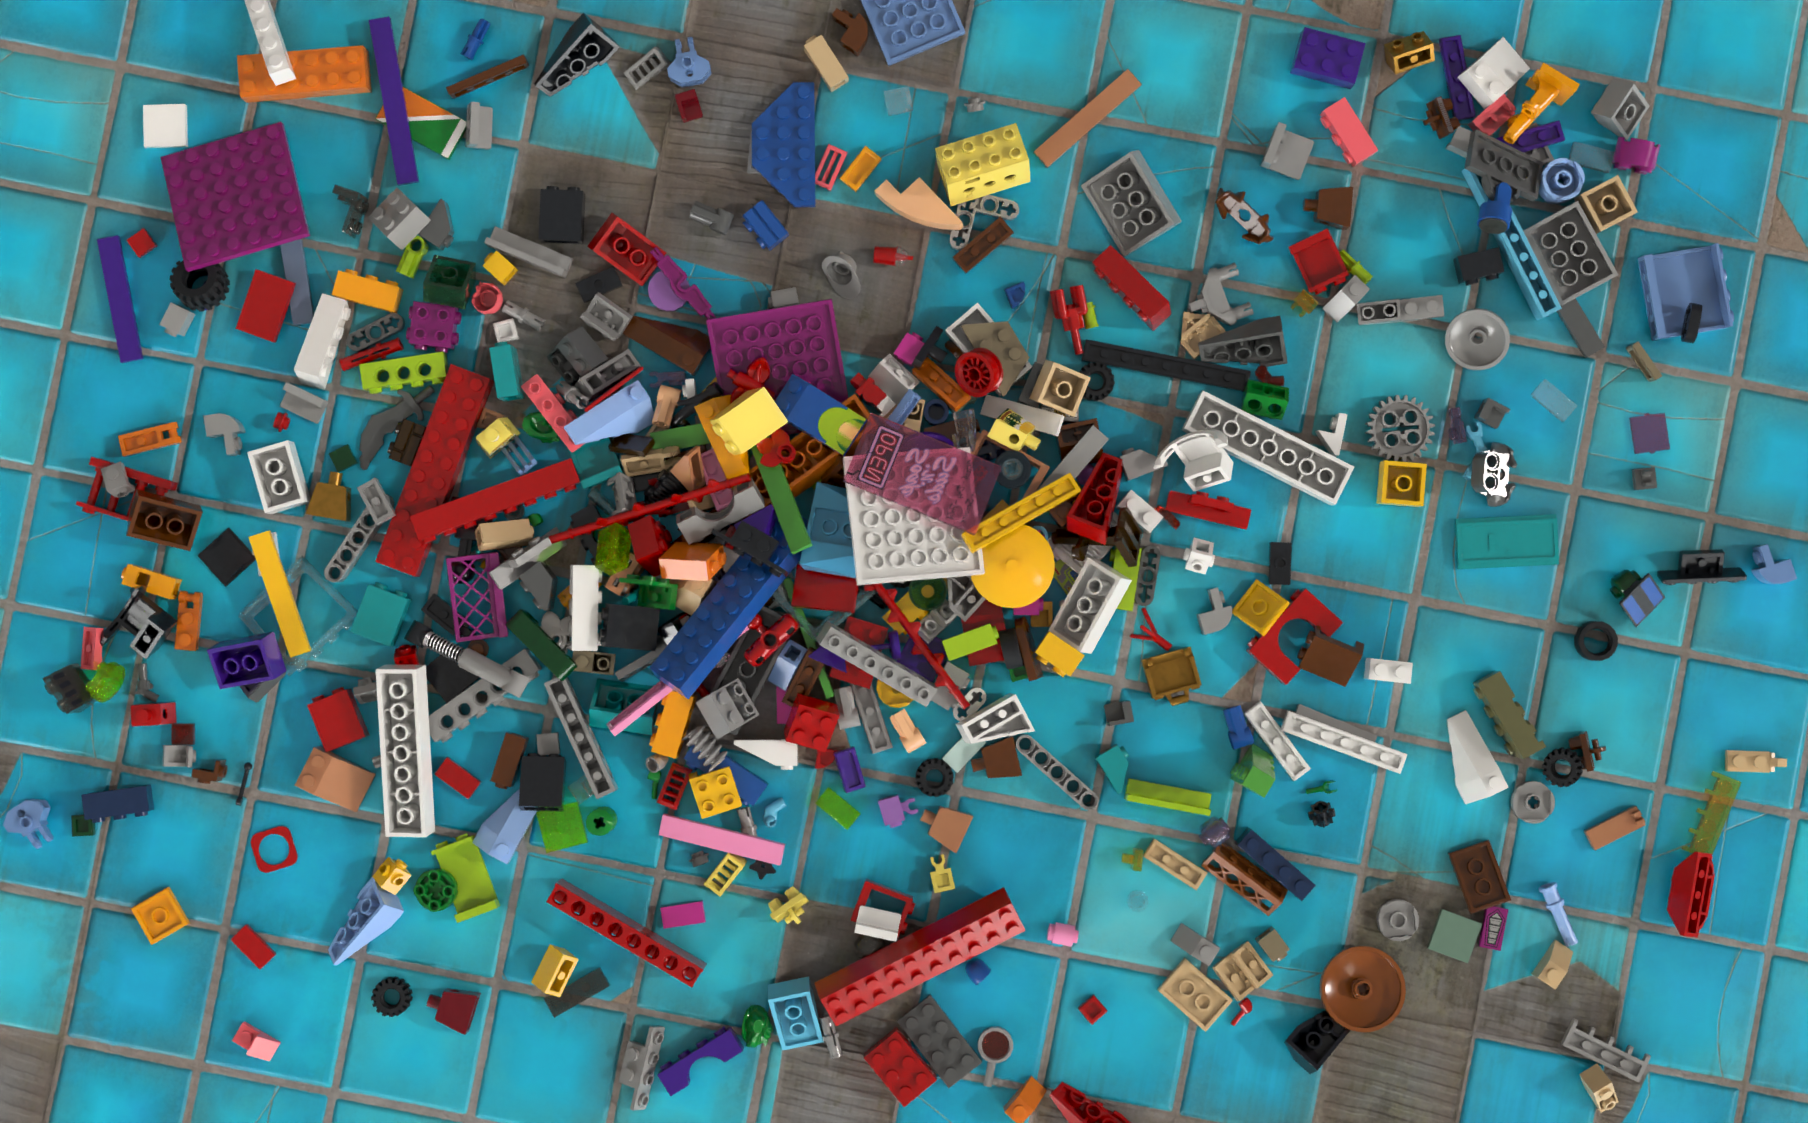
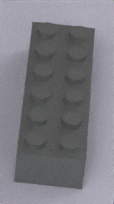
M763 606L757 613L761 616L762 624L767 629L783 616L766 606ZM791 627L786 633L791 634L794 628ZM749 628L748 631L741 635L711 693L739 678L754 704L787 641L760 666L754 667L744 658V652L761 634L756 629ZM773 634L767 636V644L773 646L776 643V637ZM760 656L755 662L759 664L764 658ZM700 712L699 716L705 719L702 713ZM742 725L730 733L735 736L738 735Z

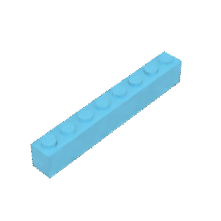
M1464 169L1461 172L1480 207L1482 203L1488 201V196L1482 187V177ZM1512 210L1509 229L1503 233L1493 235L1537 321L1562 308Z

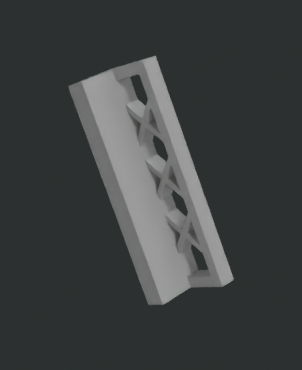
M496 226L491 237H486L484 242L490 248L565 279L574 260L571 257Z

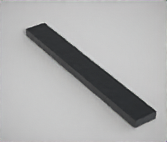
M1087 339L1085 340L1082 361L1100 362V364L1242 392L1245 390L1251 373L1248 370Z

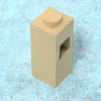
M814 35L806 40L804 51L830 92L849 82L848 75L822 35L818 37Z
M529 519L479 524L475 530L479 551L528 546V542L534 537L533 526H530Z

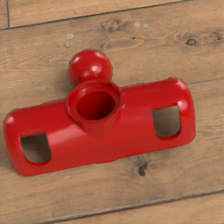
M759 614L753 618L748 628L756 629L761 636L744 652V658L754 667L760 666L799 629V622L791 614H784L769 629L762 624L763 621ZM791 627L795 628L791 634L786 633ZM769 634H773L776 637V643L773 646L768 645L766 642ZM762 656L764 660L759 664L755 661Z

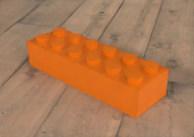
M363 45L287 51L296 79L277 86L268 73L262 54L237 55L240 98L246 103L372 93L369 51Z

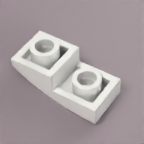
M943 599L920 621L921 626L918 634L928 644L958 616L949 608V602L946 599Z

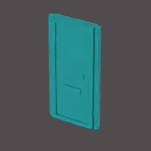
M1556 514L1455 519L1457 569L1559 565Z

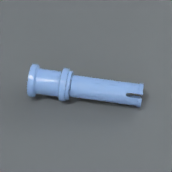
M1557 882L1544 884L1538 890L1545 898L1546 908L1553 914L1565 946L1569 947L1570 945L1577 944L1578 939L1563 907L1565 901L1560 897L1556 888L1558 886Z

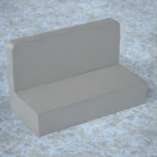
M470 102L467 105L465 147L491 149L492 107L480 106V102Z
M286 382L283 387L286 393L280 406L318 424L329 401Z

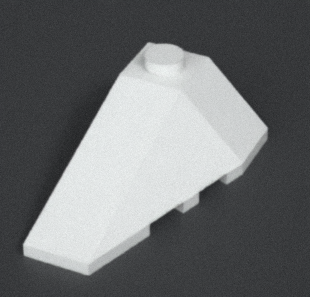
M1464 710L1446 719L1453 757L1455 785L1464 804L1490 797L1509 788L1468 712Z

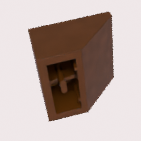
M1097 418L1061 426L1059 436H1055L1061 461L1093 425L1099 430ZM1102 448L1091 459L1089 464L1098 462L1103 454Z

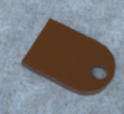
M1024 616L1016 618L1015 630L1029 681L1043 677L1040 661L1036 659L1037 654L1034 653L1036 646L1030 626Z

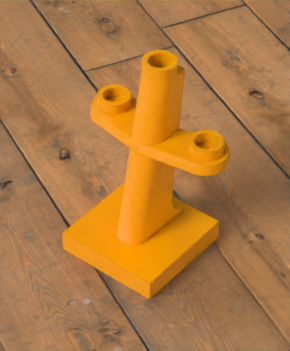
M1543 62L1540 69H1537L1525 84L1533 89L1535 93L1530 100L1522 104V111L1519 114L1511 116L1507 120L1509 128L1503 135V140L1509 144H1514L1517 138L1552 101L1562 106L1576 92L1580 84Z

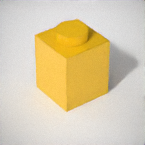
M497 250L495 253L491 252L484 259L485 264L483 267L504 286L518 271Z

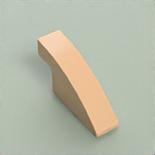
M920 177L901 194L887 179L874 190L876 197L887 207L913 222L938 229L961 230L963 228L962 221Z

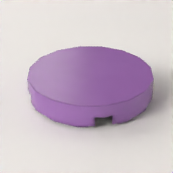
M662 271L656 273L651 278L648 286V296L658 309L666 312L676 311L686 304L687 301L681 300L674 294L669 279ZM687 279L681 283L680 287L682 289L690 287Z

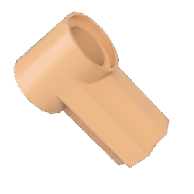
M665 385L660 386L652 424L663 429L670 428L675 408H678L677 402L681 399V389Z
M905 708L889 717L895 730L900 735L899 739L908 754L926 744L924 737L918 727H915Z

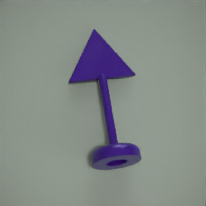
M897 630L889 632L887 644L871 645L877 650L889 649L891 658L894 660L901 658ZM822 646L808 656L847 673L845 659Z

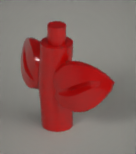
M764 357L754 360L748 366L747 374L741 371L737 373L730 369L726 375L733 380L732 384L738 386L731 394L730 404L746 391L765 387L772 399L776 394L764 385L770 377V367Z

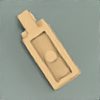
M1725 750V771L1770 773L1775 772V767H1787V759L1775 758V753H1770L1769 751Z

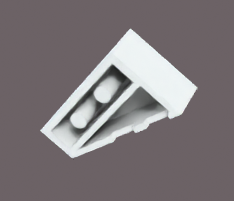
M1011 693L955 724L964 742L970 744L1035 731L1016 694Z

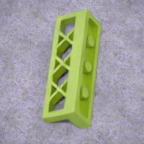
M1131 778L1127 780L1124 797L1126 801L1207 816L1211 814V809H1209L1211 793Z

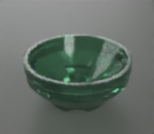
M942 578L914 580L909 585V597L917 608L926 611L934 610L944 603L947 597V586ZM925 585H930L934 588V595L930 598H925L921 593Z

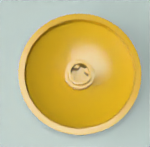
M1024 524L983 547L985 574L971 576L977 591L989 602L1006 608L1023 607L1039 599L1050 586L1055 569L1054 555L1044 536L1034 528Z

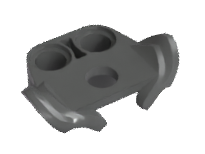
M1497 442L1492 443L1490 450L1475 454L1472 461L1471 486L1473 490L1487 497V503L1490 507H1497L1507 503L1510 500L1512 491L1516 487L1515 483L1508 484L1509 466L1512 468L1517 467L1513 456L1514 451L1509 446ZM1500 469L1502 470V473H1503V476H1502L1501 479H1500Z

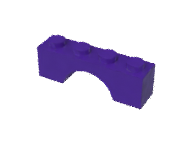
M724 1026L714 1032L715 1036L709 1040L707 1038L702 1039L696 1043L697 1048L692 1051L687 1049L678 1055L679 1059L673 1063L669 1060L660 1066L661 1070L657 1076L670 1096L689 1085L690 1068L696 1060L712 1056L727 1062L743 1052L744 1046L731 1026L727 1029Z

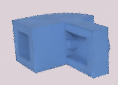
M1768 544L1752 547L1754 562L1759 567L1751 571L1759 581L1766 584H1783L1797 579L1791 559L1774 562Z

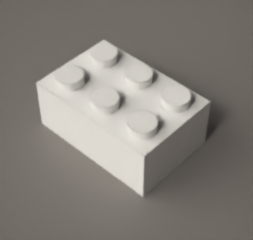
M287 440L247 452L265 513L274 514L310 503L311 498L294 442Z

